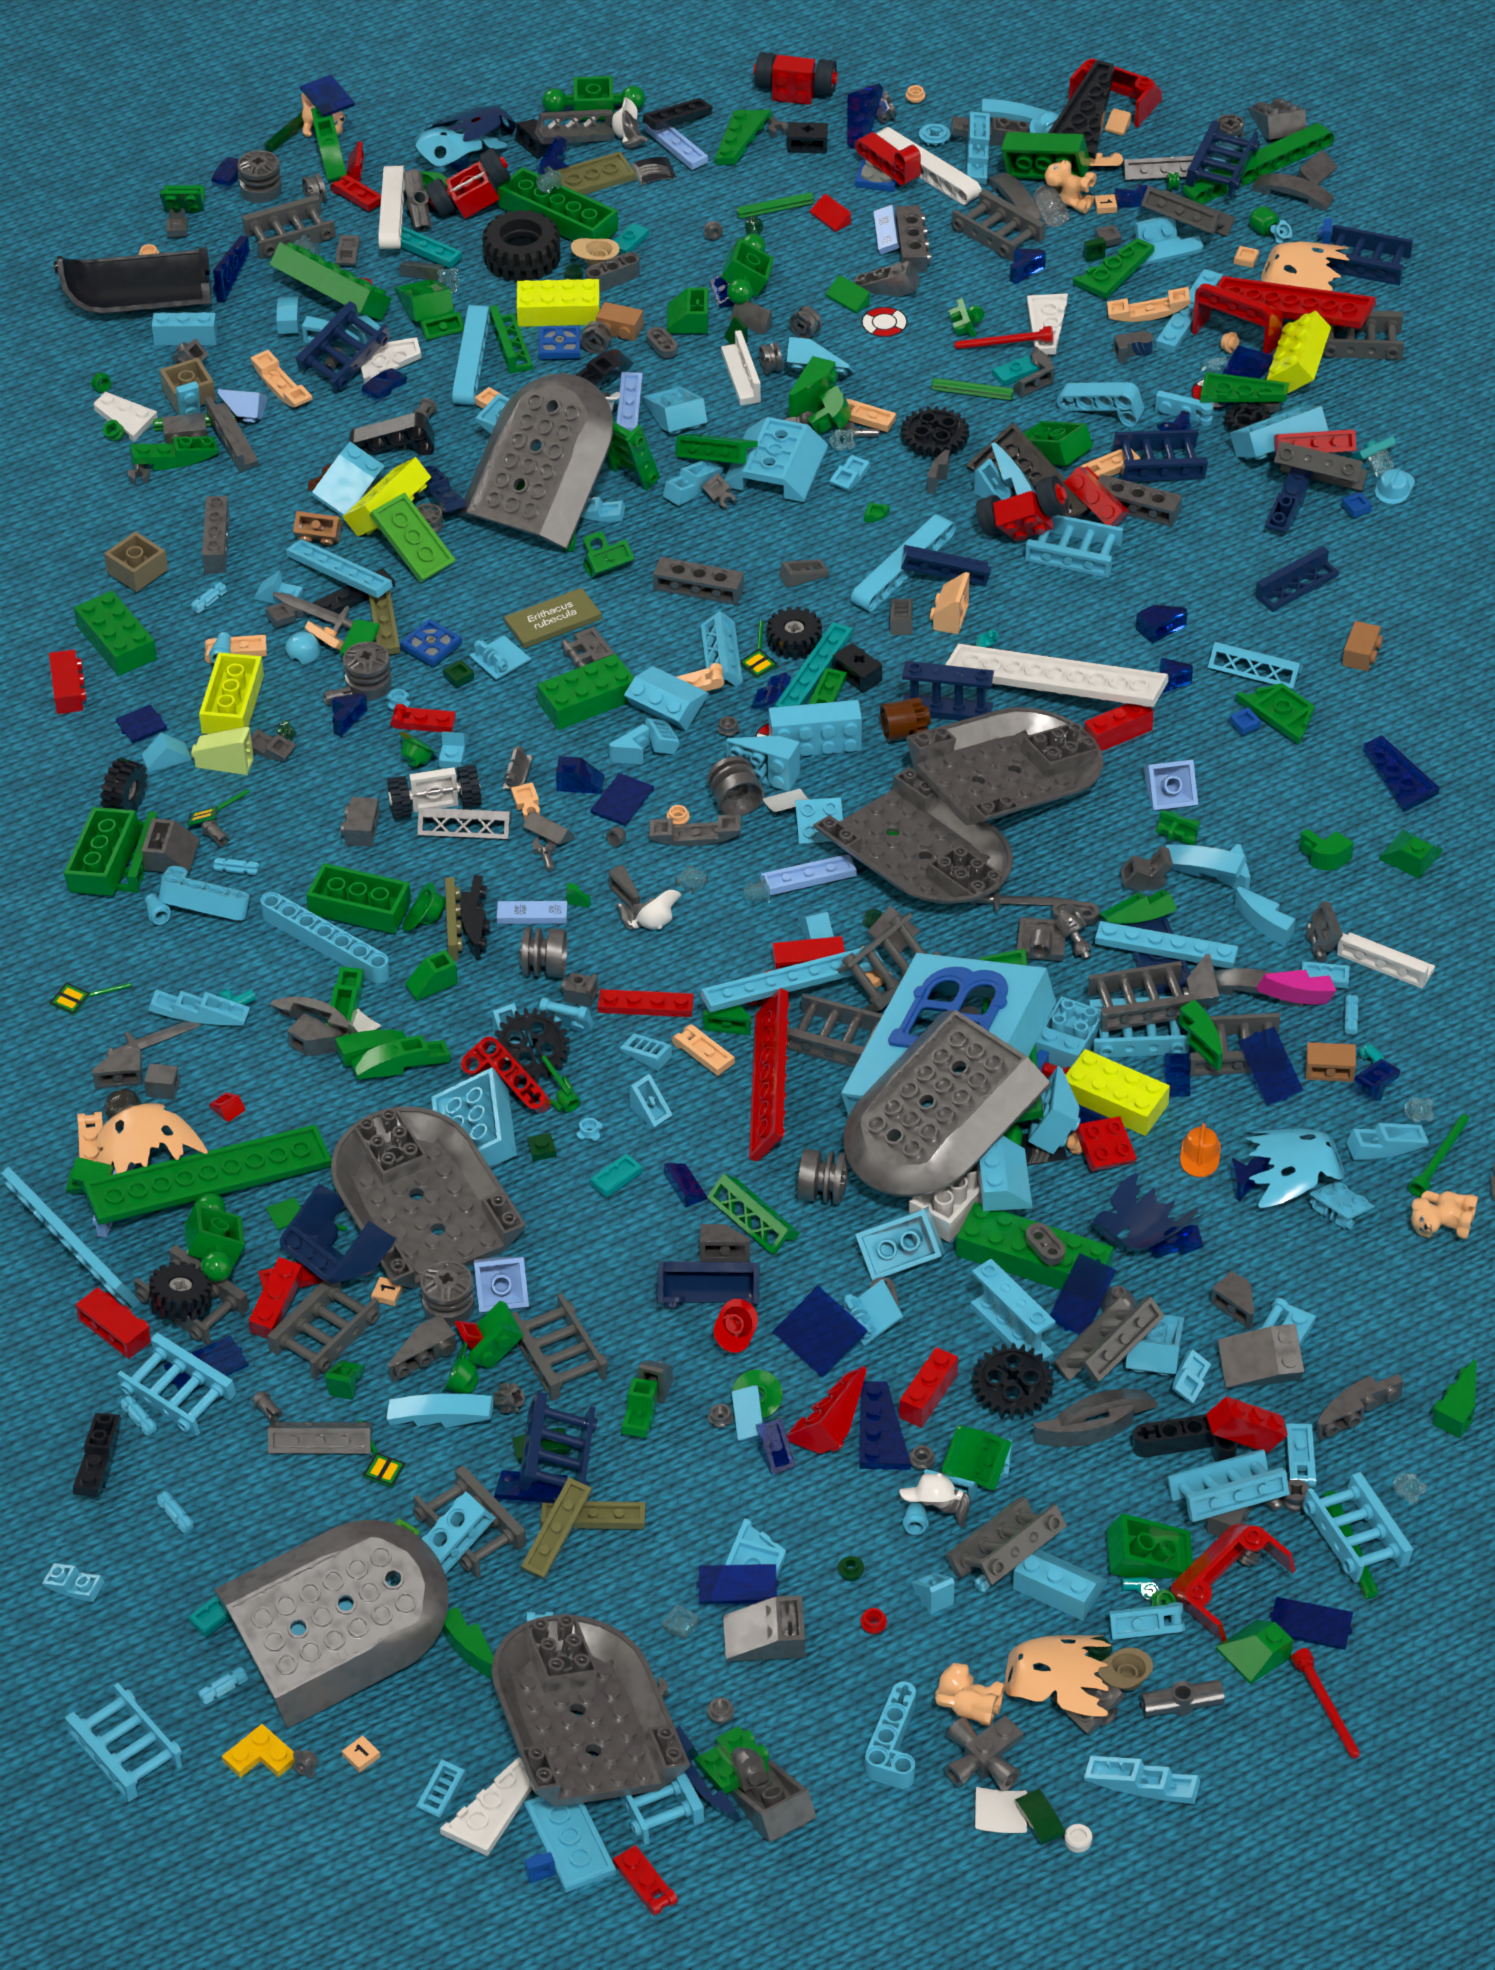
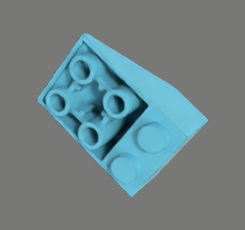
M789 337L787 363L795 371H803L811 357L815 356L836 362L838 375H847L848 372H853L849 364L811 339Z
M782 736L728 738L726 740L727 758L741 756L748 759L756 773V777L762 784L789 792L800 775V742Z
M1061 996L1036 1041L1037 1054L1040 1050L1049 1052L1050 1064L1064 1068L1069 1066L1071 1068L1084 1049L1090 1051L1100 1027L1101 1009Z

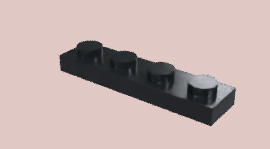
M696 98L643 114L642 122L653 130H660L711 114L713 106L701 98Z
M383 568L374 572L390 579L392 586L395 587V580ZM347 585L312 603L340 614L346 606L352 608L369 600V595Z

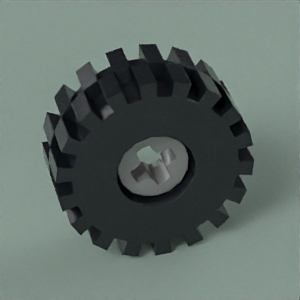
M796 606L794 610L791 607H787L786 611L780 609L778 614L774 612L771 618L768 619L767 645L772 653L776 651V656L784 655L786 660L789 657H793V660H798V657H801L802 660L806 659L807 654H811L822 638L821 619L819 617L816 618L815 612L810 614V609L805 608L803 611L801 607Z
M118 758L117 761L112 763V767L108 768V775L104 777L105 783L101 787L103 792L100 793V798H102L100 804L103 806L102 808L137 811L138 805L142 803V796H145L144 789L147 787V782L145 781L148 778V774L145 773L147 769L141 763Z
M180 1261V1265H175V1262H169L168 1267L163 1264L160 1266V1271L155 1269L153 1275L150 1276L149 1306L153 1308L155 1314L160 1313V1317L166 1319L168 1316L170 1321L173 1322L176 1319L186 1322V1318H190L191 1321L196 1320L197 1315L202 1317L205 1315V1311H208L210 1308L212 1279H208V1276L202 1273L201 1266L196 1269V1264L190 1263L188 1266L185 1265L184 1261Z

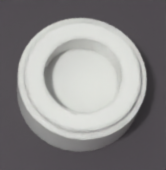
M1082 1824L1071 1825L1066 1830L1065 1845L1073 1852H1085L1092 1844L1090 1829Z

